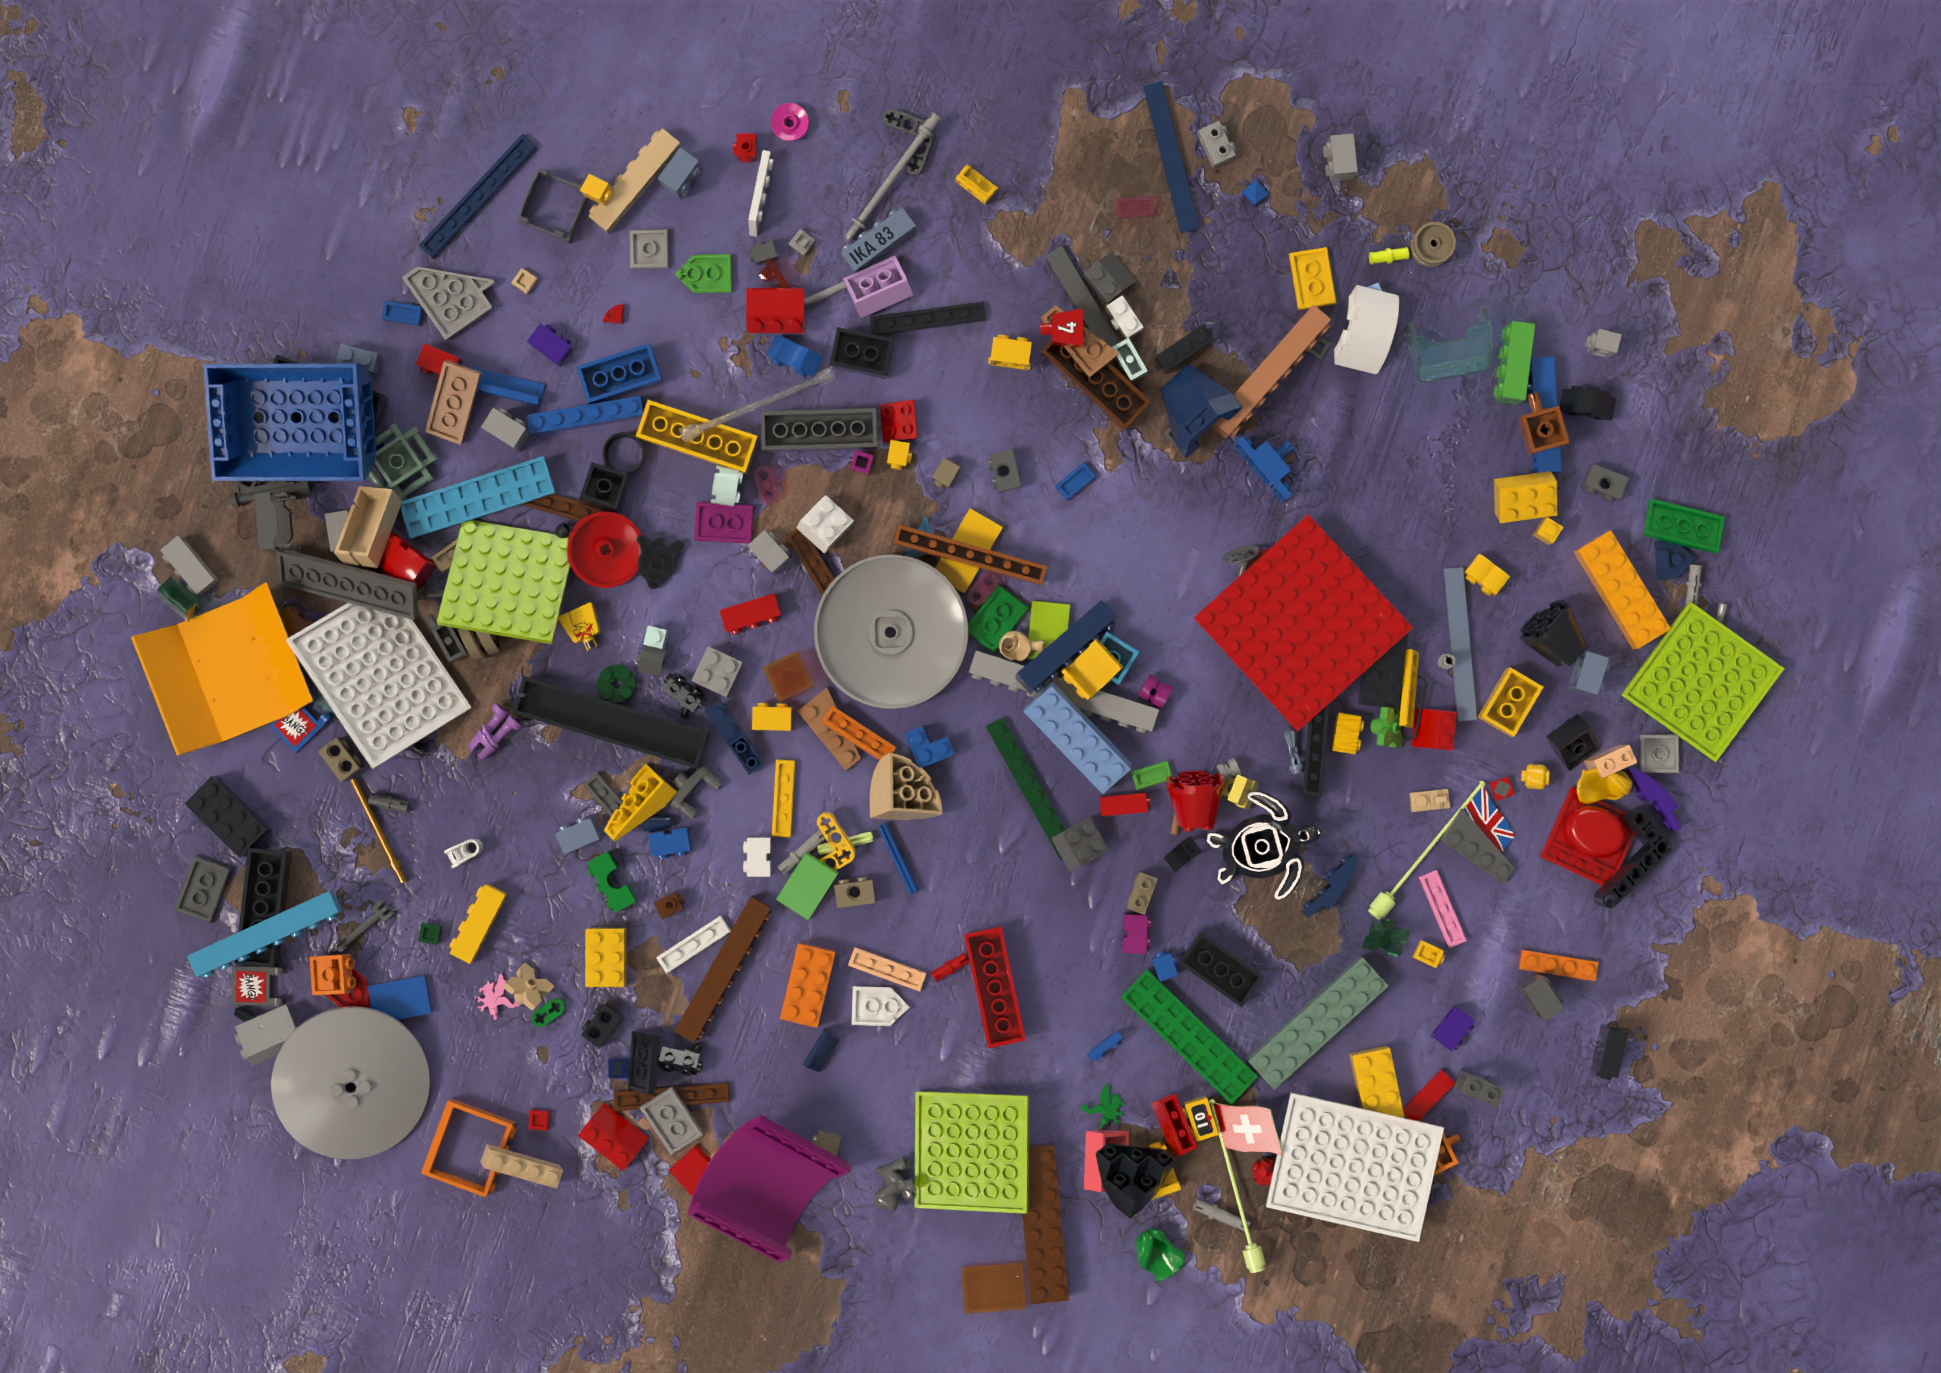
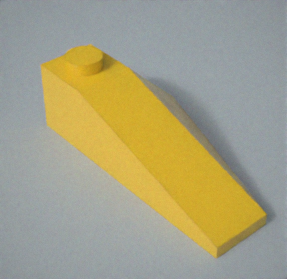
M646 763L632 778L630 790L622 796L623 802L620 808L614 811L604 829L614 841H617L664 808L677 793L667 781Z

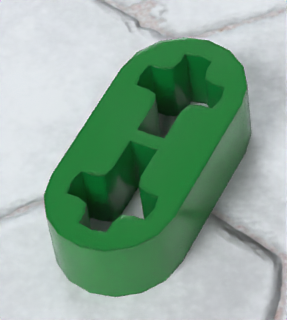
M560 998L550 1000L533 1013V1024L537 1027H543L565 1011V1002ZM553 1002L561 1004L559 1007L560 1012L558 1010L552 1013L549 1011L554 1006ZM545 1012L548 1014V1016L544 1018V1023L542 1021L537 1022L536 1019L538 1018V1013L540 1015L544 1014Z

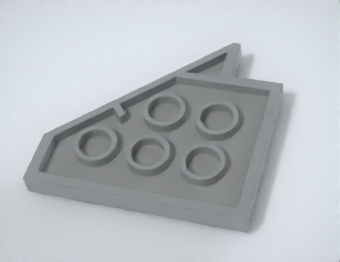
M416 267L402 277L446 341L493 309L483 292L496 284L494 280L423 267Z

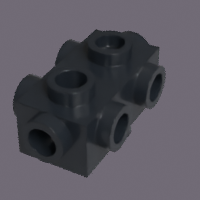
M669 673L663 681L665 686L662 690L677 700V703L682 706V718L687 719L689 711L693 712L696 708L701 709L707 701L704 698L706 695L703 694V691L699 687L687 682V679L681 674Z
M696 1043L691 1050L684 1049L683 1051L662 1047L657 1059L659 1068L666 1072L676 1071L681 1072L685 1076H697V1073H701L703 1062L700 1061V1054H698L702 1049V1045Z

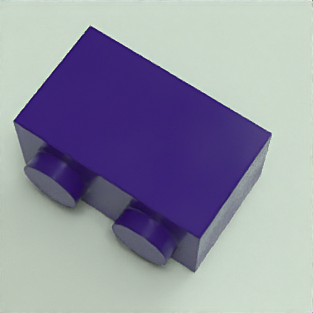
M540 323L526 342L560 367L573 350L570 346L571 341L563 335L559 338L554 334L556 332L554 328L548 324L543 326Z
M1453 1005L1430 1036L1452 1052L1453 1049L1456 1050L1461 1045L1462 1037L1465 1034L1468 1035L1473 1030V1023L1475 1021Z

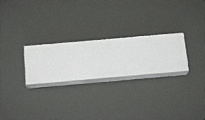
M719 916L656 958L667 974L730 933L731 930L723 917Z

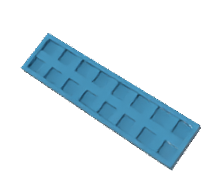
M542 456L404 500L400 508L409 538L414 539L555 494L556 490L546 458Z

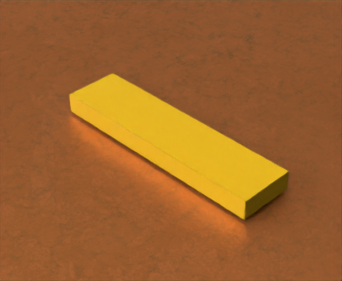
M1406 649L1399 725L1406 728H1413L1419 652L1413 649Z
M776 760L772 836L791 837L795 778V761Z

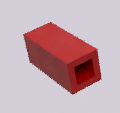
M1146 793L1099 797L1101 816L1148 812L1147 808H1151L1150 796L1146 797Z

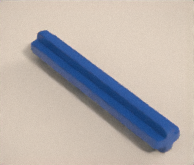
M887 823L880 825L878 829L909 894L917 892L918 887Z

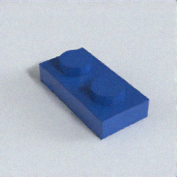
M1116 1030L1091 1049L1087 1055L1092 1061L1095 1059L1099 1061L1106 1055V1050L1110 1047L1114 1049L1120 1045V1040L1123 1037Z

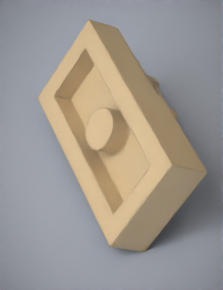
M1448 789L1409 793L1411 812L1450 808Z

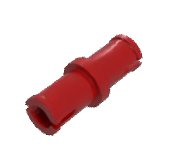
M963 952L951 961H945V964L932 971L931 975L935 978L936 982H939L946 976L955 974L956 970L970 962Z

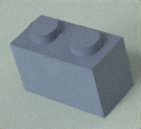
M340 344L336 363H360L366 367L369 373L378 375L382 356L378 353Z
M587 816L576 820L577 824L571 827L569 824L558 828L559 832L555 833L564 855L602 839L593 818L588 819Z

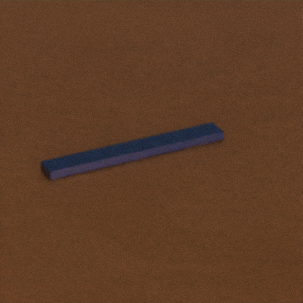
M1160 81L1143 85L1180 234L1199 230L1163 83Z
M522 134L418 246L434 259L529 158L537 147Z

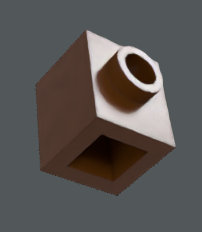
M676 891L654 902L662 920L685 908L683 906L685 904L681 893L677 894Z

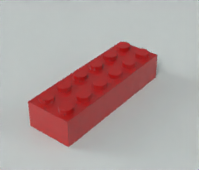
M1002 926L964 933L988 1049L1026 1041Z

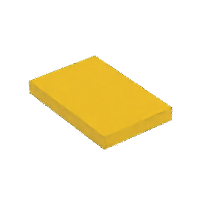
M1327 247L1289 253L1298 310L1310 309L1313 304L1316 307L1335 305L1336 297Z

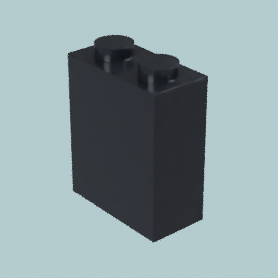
M1604 1025L1600 1026L1590 1069L1596 1072V1076L1606 1080H1611L1612 1077L1618 1078L1628 1037L1627 1032Z

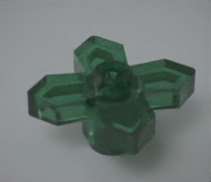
M1390 919L1381 920L1380 923L1372 922L1369 927V935H1366L1363 940L1362 948L1372 951L1383 948L1388 955L1399 957L1402 952V944L1407 942L1410 931L1397 928L1395 922Z

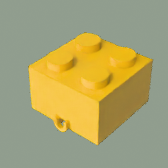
M1006 335L993 337L992 352L988 364L1030 370L1031 363H1029L1032 342H1028L1027 338L1017 337V340L1009 339V336Z

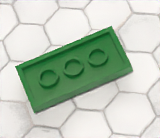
M1650 498L1642 536L1717 554L1720 549L1725 517Z

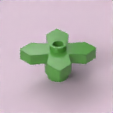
M1381 707L1380 717L1372 720L1371 731L1378 736L1377 745L1394 748L1402 747L1403 736L1401 734V726L1399 725L1400 709Z

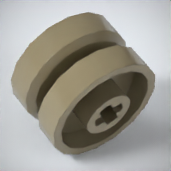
M1441 222L1424 224L1413 235L1410 242L1412 258L1425 268L1441 266L1452 256L1456 247V238L1453 231Z
M458 628L461 639L474 662L485 659V650L490 655L501 651L495 634Z

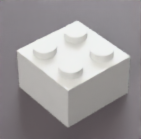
M825 495L800 520L796 528L825 554L850 528L854 520Z

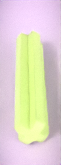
M872 832L848 837L853 846L873 841ZM829 843L817 846L819 855L833 851Z

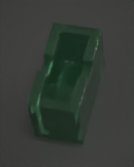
M171 576L157 589L159 598L187 622L201 609L200 601L189 591H186Z

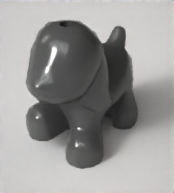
M901 1156L893 1163L875 1169V1172L880 1173L886 1182V1185L878 1189L874 1194V1203L878 1208L891 1212L896 1211L898 1208V1195L900 1193L906 1200L915 1198L914 1192L917 1191V1188L912 1179L904 1180L899 1173L900 1170L911 1168L907 1157Z

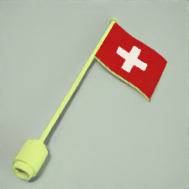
M1211 1099L1209 1104H1211L1248 1245H1245L1246 1249L1242 1250L1246 1267L1250 1273L1265 1270V1259L1261 1246H1257L1256 1243L1251 1241L1227 1149L1243 1152H1271L1283 1155L1271 1109L1265 1107L1230 1106L1215 1103L1216 1101Z

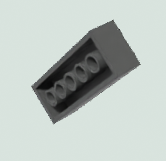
M876 408L761 411L762 451L795 452L878 449Z

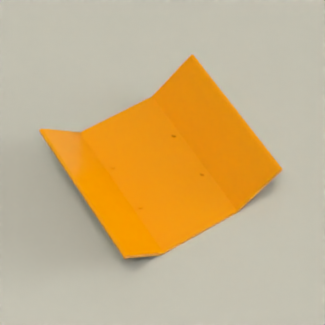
M267 582L243 598L176 625L131 637L177 756L227 741L291 715L313 702L296 655L286 642V639L289 637Z

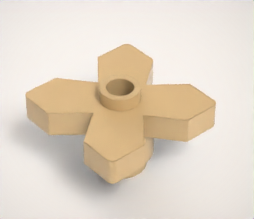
M524 963L516 972L517 977H511L503 988L510 994H514V999L518 1003L524 1004L534 1011L542 1001L540 996L546 997L552 991L554 985L547 979H535L534 969L527 963Z

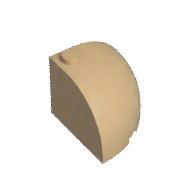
M889 753L880 759L873 773L870 787V818L914 820L942 815L941 799L938 791H935L930 781V776L922 767L919 768L911 762L912 760L904 756Z

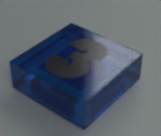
M609 1058L608 1078H628V1058Z

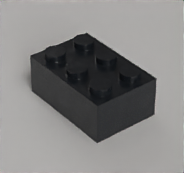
M837 327L829 364L830 368L887 379L894 339Z

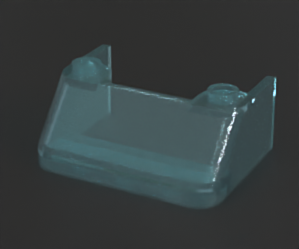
M1481 308V323L1470 325L1466 329L1465 337L1429 344L1427 336L1423 334L1418 335L1413 321L1409 322V345L1417 380L1420 383H1429L1485 372L1492 366L1493 326L1485 308Z

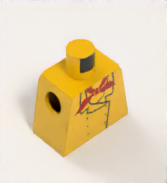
M592 602L559 616L558 620L575 644L583 641L587 651L598 647L593 636L600 634L601 630Z

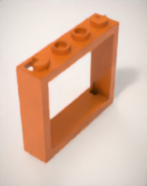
M451 1098L446 1103L421 1174L487 1197L490 1193L493 1194L497 1184L494 1180L496 1175H500V1172L491 1170L484 1187L434 1168L455 1108L506 1126L507 1128L499 1147L506 1150L510 1149V1146H508L509 1139H513L517 1128H514L516 1122Z

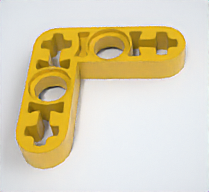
M823 812L817 819V825L833 851L819 860L826 864V859H834L836 866L833 869L838 870L855 858L856 850L835 816L830 812ZM823 817H825V819H828V818H829V819L831 820V821L829 822V825H830L831 828H832L833 826L836 827V828L832 829L829 833L827 832V830H829L830 827L828 826L827 823H825V824L822 823V821L824 820ZM835 832L839 833L842 840L835 842L832 840L831 835ZM844 849L851 852L849 857L844 856L841 860L839 859V856L844 853Z

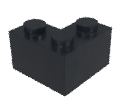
M1571 386V389L1563 388L1560 410L1568 415L1587 416L1595 420L1612 421L1616 398L1610 396L1609 392L1599 391L1597 387L1583 389L1579 386Z

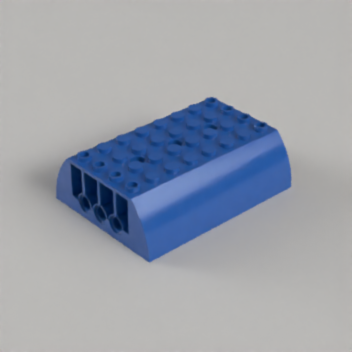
M360 363L203 364L212 481H364L369 476L376 458L372 378L364 365ZM257 412H261L264 415L263 422L257 421ZM294 412H299L301 414V422H296L294 420ZM332 412L338 413V415H339V421H338V422L332 421V419H331V413H332Z

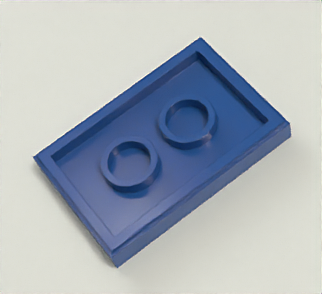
M426 975L367 986L371 1008L384 1012L397 1020L433 1013Z

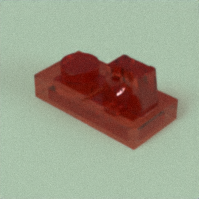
M771 259L765 262L766 266L759 272L761 279L767 283L776 278L777 284L775 286L777 288H792Z

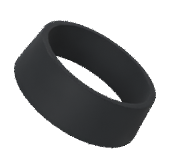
M619 432L606 440L602 456L606 466L615 469L608 459L610 445L615 440L623 437L635 440L641 447L642 459L635 469L624 472L628 474L637 470L642 464L644 447L640 439L628 432Z

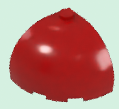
M391 531L379 563L380 572L382 575L416 583L418 592V588L423 586L437 565L395 532Z

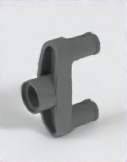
M706 765L700 767L691 776L682 770L672 782L679 790L670 806L675 810L678 809L690 820L698 811L685 801V796L697 782L703 780L715 791L723 783L710 772L711 769Z

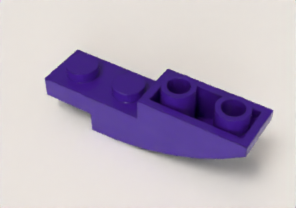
M1633 767L1626 768L1625 771L1637 789L1635 793L1639 800L1644 802L1653 801L1652 807L1657 814L1660 813L1663 820L1661 822L1667 830L1676 832L1682 827L1672 812L1678 806L1668 792L1642 771Z

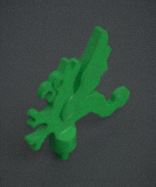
M1107 1083L1101 1089V1094L1099 1095L1100 1103L1103 1106L1096 1105L1088 1110L1087 1105H1081V1110L1091 1115L1099 1112L1103 1115L1100 1120V1129L1107 1126L1111 1119H1114L1115 1125H1118L1117 1123L1121 1121L1117 1120L1116 1116L1120 1115L1123 1117L1122 1114L1124 1113V1111L1117 1112V1109L1120 1108L1119 1105L1122 1104V1107H1124V1102H1121L1119 1094L1116 1096L1112 1094V1101L1109 1104L1111 1098L1109 1084Z

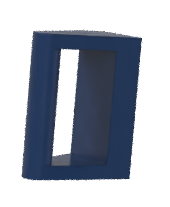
M824 1029L802 1065L820 1072L840 1038Z

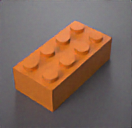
M801 942L798 943L780 1019L818 1028L836 955L835 950Z

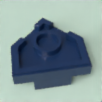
M1665 541L1654 542L1657 580L1678 579L1695 559L1681 545Z

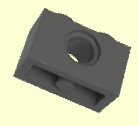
M1013 449L990 454V459L987 462L989 470H993L995 478H991L993 488L998 489V493L1021 488ZM1007 467L1009 474L1005 477L1000 476L998 473L999 468Z
M1591 464L1588 467L1581 487L1585 488V492L1596 495L1597 493L1602 495L1604 500L1614 502V500L1621 499L1629 478L1596 464ZM1602 479L1608 482L1607 489L1601 487L1600 481Z

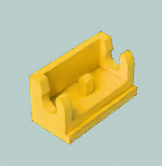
M968 164L955 178L957 184L985 205L998 190L996 185L992 184Z

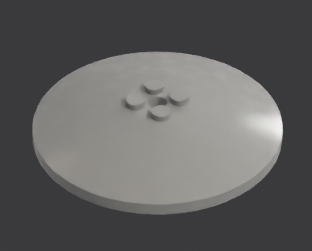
M902 555L870 557L851 565L841 572L823 594L814 622L816 652L830 680L852 699L865 705L883 709L913 706L928 700L940 692L958 671L963 661L968 641L966 612L962 600L953 585L943 574L929 564ZM893 627L896 630V635L893 638H888L885 635L886 628Z
M357 1006L339 1007L321 1012L298 1026L289 1035L278 1052L271 1080L273 1104L281 1123L289 1134L309 1150L337 1159L370 1157L386 1151L399 1143L419 1121L427 1103L430 1087L428 1062L420 1043L413 1033L400 1021L384 1012ZM347 1083H355L356 1089L352 1092L345 1089Z

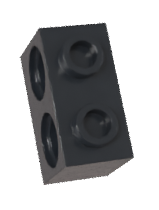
M607 1002L603 1006L599 1004L593 1012L595 1017L592 1021L587 1020L581 1028L584 1030L581 1036L599 1049L624 1018L623 1014ZM603 1012H609L612 1015L611 1021L603 1020ZM592 1027H597L600 1030L599 1037L592 1036Z

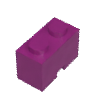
M1123 914V929L1127 930L1126 937L1122 939L1123 953L1146 954V949L1150 950V938H1147V930H1151V919H1147V914Z

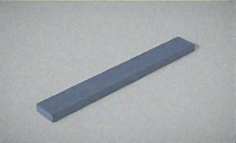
M1463 567L1443 569L1451 655L1456 659L1455 665L1452 666L1457 722L1477 720Z

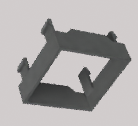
M539 168L526 194L517 221L522 225L571 244L589 198L584 197L568 238L564 233L557 230L552 233L532 225L530 220L524 216L541 175L579 191L582 187L580 184H573Z
M270 492L254 494L259 550L271 554H276V551H282L283 549L296 552L301 551L302 547H293V544H287L291 540L292 535L290 511L284 507V501L298 500V497L291 495L290 498H283L289 496L285 492H281V494Z

